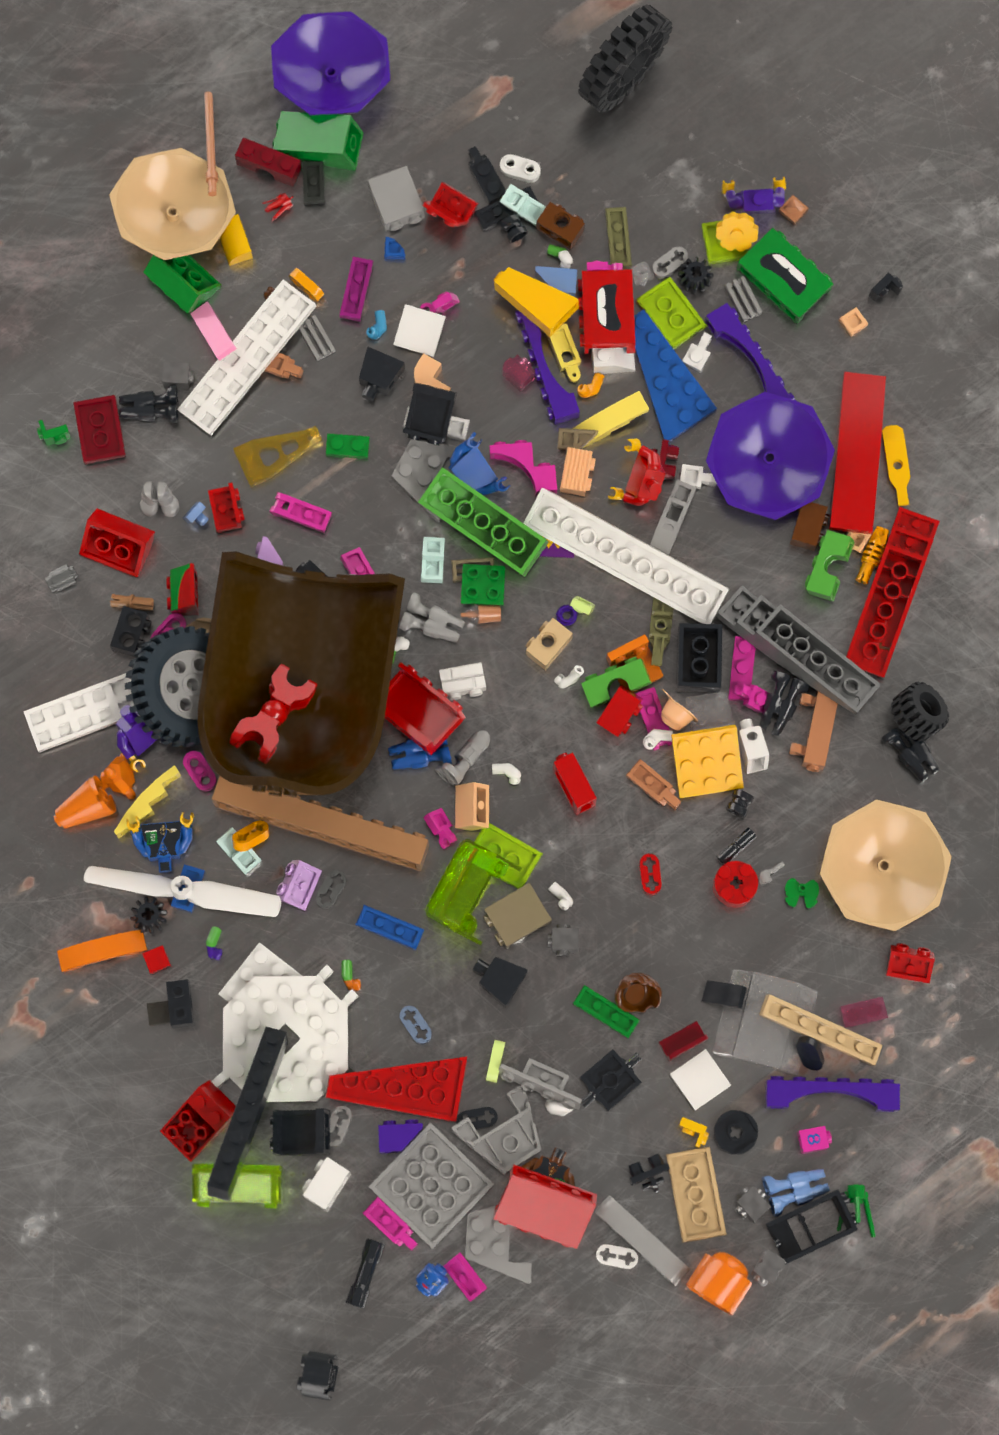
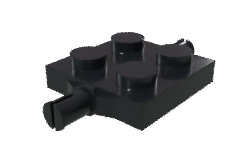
M612 1049L580 1077L589 1092L582 1098L581 1104L584 1103L583 1107L586 1108L592 1101L596 1100L607 1111H610L642 1083L632 1068L642 1058L635 1053L626 1061Z

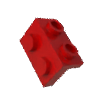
M228 483V487L208 490L217 533L242 528L241 521L245 520L242 508L238 509L236 501L240 500L238 488H234L233 483Z

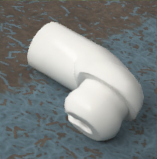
M576 665L567 677L559 674L554 679V682L559 685V688L564 689L576 683L584 673V669Z
M653 729L644 737V747L651 750L661 740L672 742L671 735L673 731Z
M492 764V775L505 774L509 778L510 784L517 785L520 783L521 773L512 764Z
M554 882L548 890L560 900L558 906L562 910H568L573 905V899L557 882Z
M554 1099L545 1102V1107L550 1114L565 1116L572 1111Z

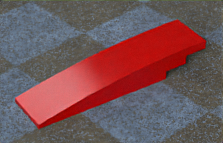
M844 372L829 530L864 534L873 533L886 376Z
M902 507L898 509L846 655L848 659L865 672L882 678L885 677L932 546L939 520ZM880 642H882L883 647H888L890 650L880 649Z

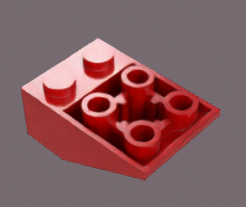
M208 1080L193 1092L160 1132L192 1162L229 1125L236 1105L211 1080Z

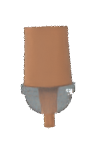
M474 604L467 608L466 613H461V617H466L470 623L475 625L501 622L500 605Z

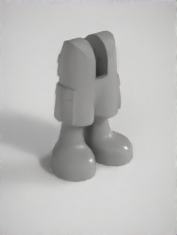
M151 481L144 484L141 492L140 510L145 516L155 515L159 504L166 517L171 518L178 514L179 502L171 489H168V485L165 482H158V486H154Z
M413 592L399 629L406 631L410 628H418L423 630V635L457 642L460 634L446 628V625L462 630L465 622L434 605L431 609L425 607L420 601V595ZM411 613L427 617L428 620L423 621L421 619H418L414 617Z
M487 731L473 733L463 747L454 755L457 762L454 765L450 763L438 765L434 769L437 775L453 786L459 785L468 768L472 767L478 756L488 748L491 739L490 734Z

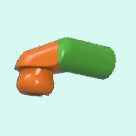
M343 960L341 962V977L349 991L351 989L359 991L361 989L360 979H353L352 961Z

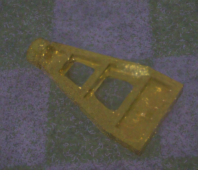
M315 425L303 431L254 439L233 448L250 487H254L274 477L315 444L321 442L322 438ZM310 435L312 440L309 441L307 436ZM296 440L299 445L298 449L289 455H285L281 444L286 441ZM269 447L276 448L279 452V459L272 465L265 466L259 455L260 450Z

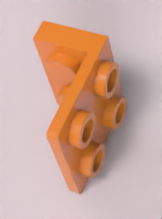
M645 634L607 653L606 660L610 667L617 665V668L625 665L624 661L637 657V660L643 659L652 683L663 678L660 667L651 665L652 653L648 647L649 640ZM618 679L620 686L623 685L630 690L625 680Z

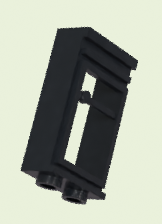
M839 1189L766 1223L780 1256L785 1260L786 1264L858 1230L857 1225L860 1223L856 1222L855 1213L850 1214L846 1206L850 1203L845 1192L840 1193ZM832 1199L846 1230L816 1244L805 1223V1217L801 1213ZM797 1215L799 1216V1222L803 1224L812 1243V1246L801 1250L787 1221Z

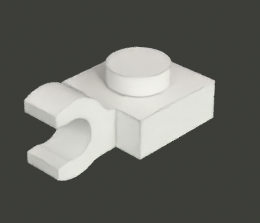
M704 332L698 346L693 343L691 344L682 360L686 366L701 373L710 356V352L706 351L712 340V336Z
M682 464L680 481L695 486L697 489H701V483L716 487L717 483L711 473H703V467Z

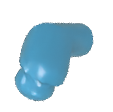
M383 310L375 312L376 324L366 331L367 336L372 340L379 339L387 330L385 311Z

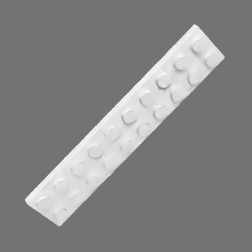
M541 488L523 523L546 539L702 624L712 623L730 590L545 488Z

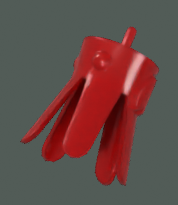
M283 193L275 199L262 202V204L273 202L265 208V212L282 207L272 217V221H274L285 210H290L293 207L290 200L294 197L289 198Z

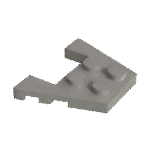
M410 440L391 477L410 497L412 496L418 502L438 472L444 467L447 460L451 459L457 446L447 444L434 445L425 441ZM420 504L436 522L439 523L441 521L440 517Z
M521 1085L506 1094L517 1115L480 1137L469 1118L451 1127V1131L503 1175L512 1169L513 1164L518 1166L541 1152L530 1103L528 1102L526 1090Z
M496 1206L468 1213L465 1259L524 1283L531 1284L532 1263L509 1262L510 1225H503L493 1219Z

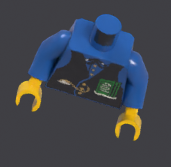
M182 812L180 821L141 825L137 816H135L137 823L134 825L130 824L127 818V827L131 830L133 843L141 855L148 857L150 862L158 861L160 873L172 872L171 860L181 859V854L187 851L192 842L193 826L191 823L194 819V813L191 812L190 819L188 820L184 818V812Z

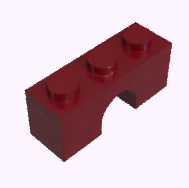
M244 137L235 153L237 165L256 172L257 168L266 170L274 176L276 181L294 187L302 170L301 160Z

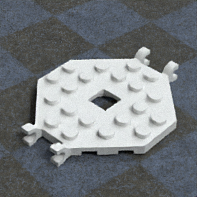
M328 965L317 976L253 977L223 1008V1071L211 1082L217 1088H220L231 1078L243 1089L265 1027L280 1030L287 1024L301 1039L286 1054L284 1053L267 1102H317L326 1093L329 1076L345 1074L348 1071V1007L359 996L351 989L340 1000L323 983L334 973Z

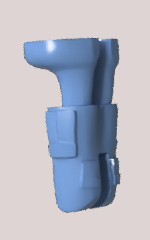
M824 1169L789 1173L785 1180H775L771 1176L762 1177L763 1187L768 1196L782 1190H792V1193L769 1198L772 1215L774 1217L780 1216L783 1213V1209L790 1203L794 1202L797 1206H800L830 1191L828 1183L819 1184L812 1188L809 1185L811 1181L815 1182L826 1177Z

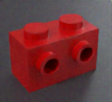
M621 685L598 719L597 724L617 737L621 733L626 734L632 725L629 722L633 715L637 717L643 708V705L640 704L643 698Z

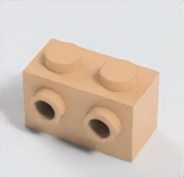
M476 782L456 785L455 828L468 831L489 828V785Z

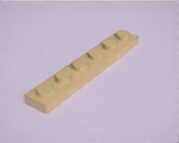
M770 994L765 996L759 1013L760 1016L804 1036L812 1037L826 1046L871 1066L876 1065L882 1048L881 1044Z

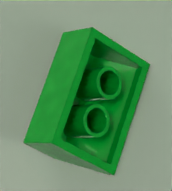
M153 255L143 271L151 282L161 288L165 295L175 301L186 313H190L202 306L222 286L190 255L162 260Z

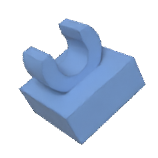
M196 502L182 517L188 524L195 520L200 526H204L209 520L201 513L206 508L201 502Z

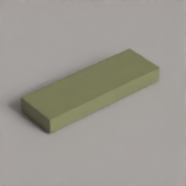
M626 207L605 208L610 265L622 263L623 269L632 268Z

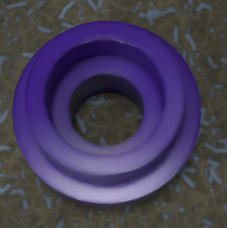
M563 605L557 610L556 619L563 626H571L577 620V612L572 606ZM569 613L571 617L564 619L563 614Z

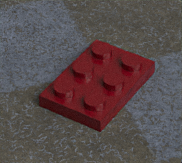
M110 395L73 402L84 464L126 457L116 396Z

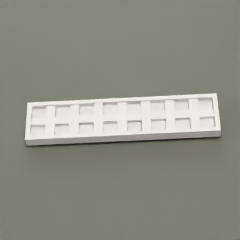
M282 280L232 341L237 349L220 361L217 360L177 410L208 435L212 436L316 308V304L285 280Z
M174 664V670L179 673L178 665ZM126 673L24 711L38 752L40 753L116 724L122 717L120 714L122 707L126 705L134 706L133 700L128 702L126 700V695L131 694V690H125V683L131 681L130 678H125ZM187 681L188 689L192 690V684ZM167 683V690L172 693V686Z

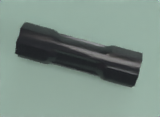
M366 1239L362 1251V1261L355 1282L350 1288L346 1303L359 1308H365L369 1296V1286L376 1265L381 1259L385 1244L372 1239Z

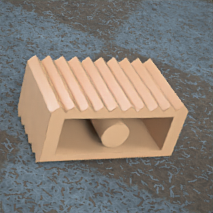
M567 448L560 486L561 493L585 497L586 491H590L592 479L588 478L589 471H594L596 461L595 458H592V451Z

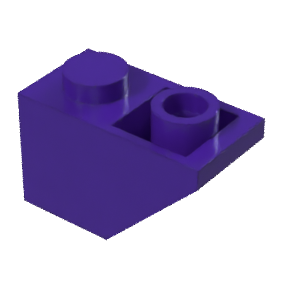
M416 1119L405 1120V1124H396V1121H383V1125H378L380 1154L402 1153L423 1130V1123H418Z

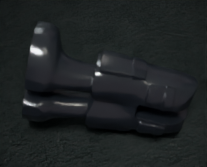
M169 385L167 392L162 395H155L154 391H140L136 394L119 396L120 405L134 406L120 408V418L154 421L156 417L168 419L172 424L178 423L179 411L177 410V405L179 402L177 385ZM155 405H169L167 408H155Z
M773 671L771 679L775 682L774 692L767 694L759 726L762 730L766 731L771 723V718L777 719L772 734L779 737L797 709L794 703L795 699L800 693H807L810 686L797 678H793L786 698L782 700L781 697L791 677L785 673Z
M899 727L894 728L881 738L885 744H891L900 752L898 758L905 767L912 771L919 781L923 782L929 778L921 765L922 762L931 774L934 775L940 771L936 760L931 754V748L926 741L912 739ZM900 733L908 740L911 747L905 745Z

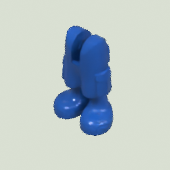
M411 739L389 747V756L406 754V757L391 761L392 769L427 767L431 761L452 764L447 739L440 745L443 748L435 751L432 755L426 753Z

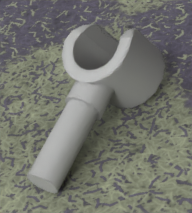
M780 862L769 870L762 871L758 875L760 885L772 882L770 875L785 866L784 862Z

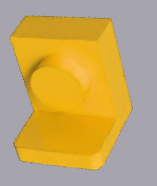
M682 1117L678 1126L682 1128L681 1132L693 1137L695 1133L698 1134L694 1147L699 1148L701 1144L705 1146L709 1133L706 1132L707 1126Z

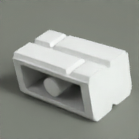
M481 662L439 670L442 690L448 695L447 698L450 701L461 699V695L470 694V697L480 696L483 694L482 691H486Z

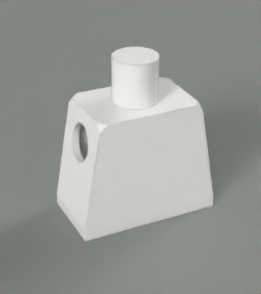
M744 719L739 722L741 730L739 731L738 743L746 774L767 770L769 752L761 727L754 726L752 719Z

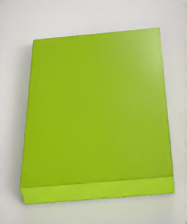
M670 276L636 299V303L642 310L646 311L673 349L707 326Z
M489 823V828L481 829L464 859L518 890L526 884L543 853Z

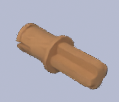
M112 594L111 599H113L111 600L112 608H123V606L132 609L152 611L154 608V599L135 597L134 594H131V596Z

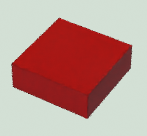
M163 945L142 953L150 974L171 967Z

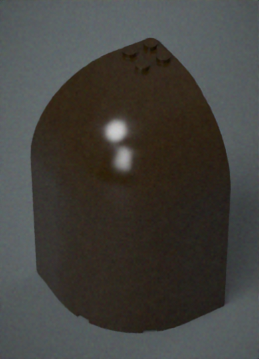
M237 551L222 552L198 703V731L201 746L210 766L218 775L229 782L250 787L254 792L265 793L266 791L269 792L268 795L282 797V794L288 797H297V795H327L338 792L353 783L364 772L376 752L382 734L405 578L390 573L365 575L337 574L336 577L325 576V573L307 570L305 573L295 572L291 567L268 562ZM284 664L290 668L287 681L291 685L296 687L303 686L308 680H312L318 685L307 707L291 711L286 721L278 726L279 742L276 752L269 762L264 764L258 760L261 747L257 742L245 741L239 748L229 743L238 723L244 718L257 716L263 704L270 700L269 684L271 677L279 665Z

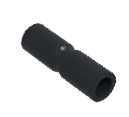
M748 827L734 839L733 843H730L716 856L723 865L730 862L740 850H743L757 837L756 834Z

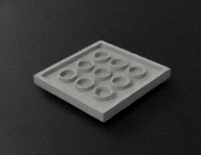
M430 1122L369 1188L433 1250L494 1186V1183Z

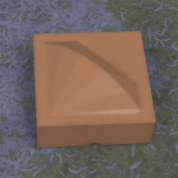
M794 195L779 209V213L793 225L808 211V207Z

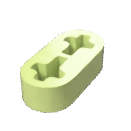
M494 1040L486 1081L497 1083L499 1067L505 1047V1042Z

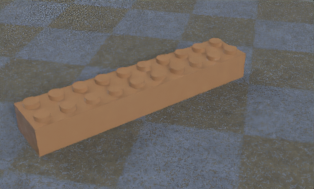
M219 776L212 797V801L217 808L258 821H265L268 824L420 872L422 870L429 849V842L423 834L413 832L411 835L405 833V829L392 826V828L383 826L384 823L379 820L371 819L370 822L364 820L363 816L357 813L344 814L340 808L330 806L328 809L322 807V803L310 799L309 802L300 800L301 797L298 795L297 797H288L282 794V797L268 795L269 792L266 791L265 793L254 792L250 787L229 782Z

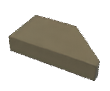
M559 428L557 449L567 450L568 447L582 449L598 434V430Z

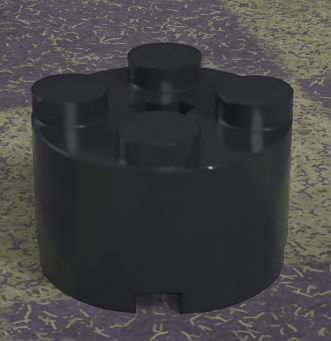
M315 1351L303 1354L301 1359V1368H304L303 1375L298 1378L297 1390L301 1391L302 1396L331 1400L332 1396L328 1394L329 1391L334 1392L336 1386L338 1366H334V1360H338L337 1355Z

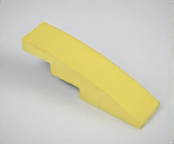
M640 391L593 415L572 429L598 430V434L583 447L585 448L611 435V432L629 424L630 420L648 412L649 407Z
M175 765L143 791L127 810L114 831L118 838L131 831L127 827V818L129 823L134 825L137 823L135 816L139 818L141 824L155 815L151 806L168 796L164 788L181 777Z

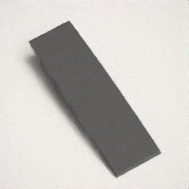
M741 586L715 616L783 668L854 714L860 711L881 686L880 683L781 604L776 607L762 595L757 598L744 586Z

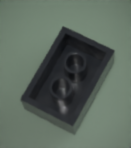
M679 623L677 692L720 693L722 682L723 624Z

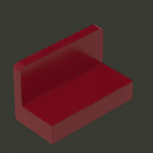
M695 1021L659 1041L658 1044L670 1062L706 1042L709 1038L707 1034H704L698 1022Z

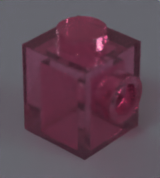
M517 354L514 358L510 357L503 364L502 375L520 392L535 378V370L531 368L532 364L525 357L521 358Z

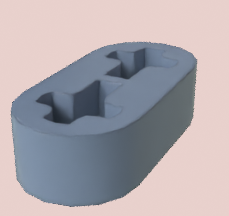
M404 1007L400 1012L402 1024L416 1043L420 1045L428 1043L432 1037L430 1027L415 1007ZM406 1011L410 1013L415 1012L413 1017L416 1023L414 1025L409 1019H404ZM419 1026L422 1031H428L425 1040L416 1037L418 1031L415 1027Z

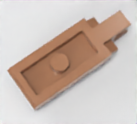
M278 353L264 370L270 374L287 379L290 375L301 379L304 372L302 367L294 365L295 360L281 353Z
M641 759L626 774L628 779L658 804L660 803L662 806H665L667 803L674 810L680 806L681 801L674 796L676 790L673 789V786Z

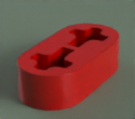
M648 853L640 859V877L644 893L653 896L659 893L661 889V873L658 858L656 855ZM648 858H650L651 862H655V865H652L651 873H648V867L643 865ZM650 876L653 877V882L658 884L654 891H651L650 887H646Z

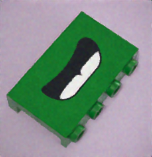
M772 228L738 261L736 269L793 322L798 324L803 319L804 314L826 292L829 293L833 287L832 279L828 274L821 273L811 259H806L796 245H791L781 231H776Z

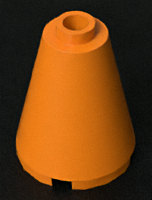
M97 775L90 777L55 810L54 820L59 827L63 826L67 829L113 815L117 811L112 795L107 794L106 788Z

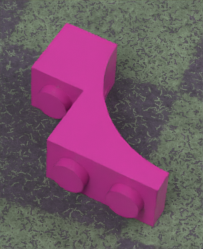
M518 440L513 444L495 442L493 445H489L490 459L507 461L519 467L532 482L536 497L541 488L557 494L555 465L540 463L538 466H534L532 442Z

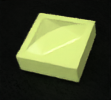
M576 596L573 598L570 606L576 612L589 615L592 613L595 604Z

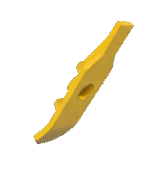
M898 425L886 426L882 430L889 481L896 489L898 506L909 505L907 485L911 477L903 428ZM898 462L901 464V468L895 469L893 464Z

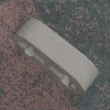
M675 247L657 259L652 268L654 277L664 280L677 272L681 264H686L688 259L687 251L682 247ZM675 254H677L678 256L681 254L683 255L682 261L677 259L674 262H672L675 258ZM668 264L665 273L663 271L658 272L659 265L664 267Z
M338 1106L331 1115L330 1133L333 1134L337 1127L339 1128L337 1135L340 1137L339 1141L330 1142L331 1147H337L342 1144L352 1121V1112L346 1106ZM345 1110L348 1119H343L341 1125H337L339 1117L336 1114L342 1113Z

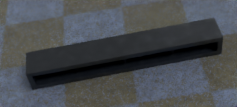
M265 1027L206 1185L208 1196L228 1202L231 1200L288 1045L287 1032Z

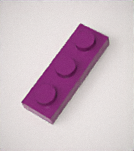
M353 256L340 310V318L361 321L373 268V260Z

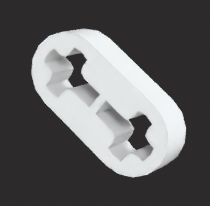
M604 1244L596 1252L598 1262L607 1266L631 1269L638 1262L637 1253L629 1248ZM605 1248H608L609 1253L616 1254V1258H608L607 1261H604L603 1256H600V1252H604ZM627 1253H631L634 1262L625 1265V1261L618 1259V1256H626Z

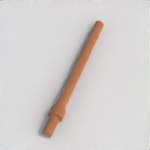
M208 91L204 93L207 172L205 175L206 182L208 183V195L214 197L217 195L216 183L218 182V172L216 171L213 93Z

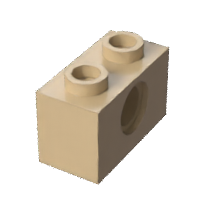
M554 618L550 622L545 621L539 629L541 633L536 639L532 637L525 646L527 648L526 656L545 671L573 638V633ZM544 639H551L554 644L551 647H545L542 645V641Z

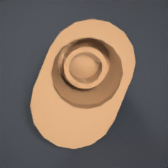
M662 689L669 698L661 714L662 720L667 726L678 731L685 728L691 721L698 722L697 718L690 711L674 701Z

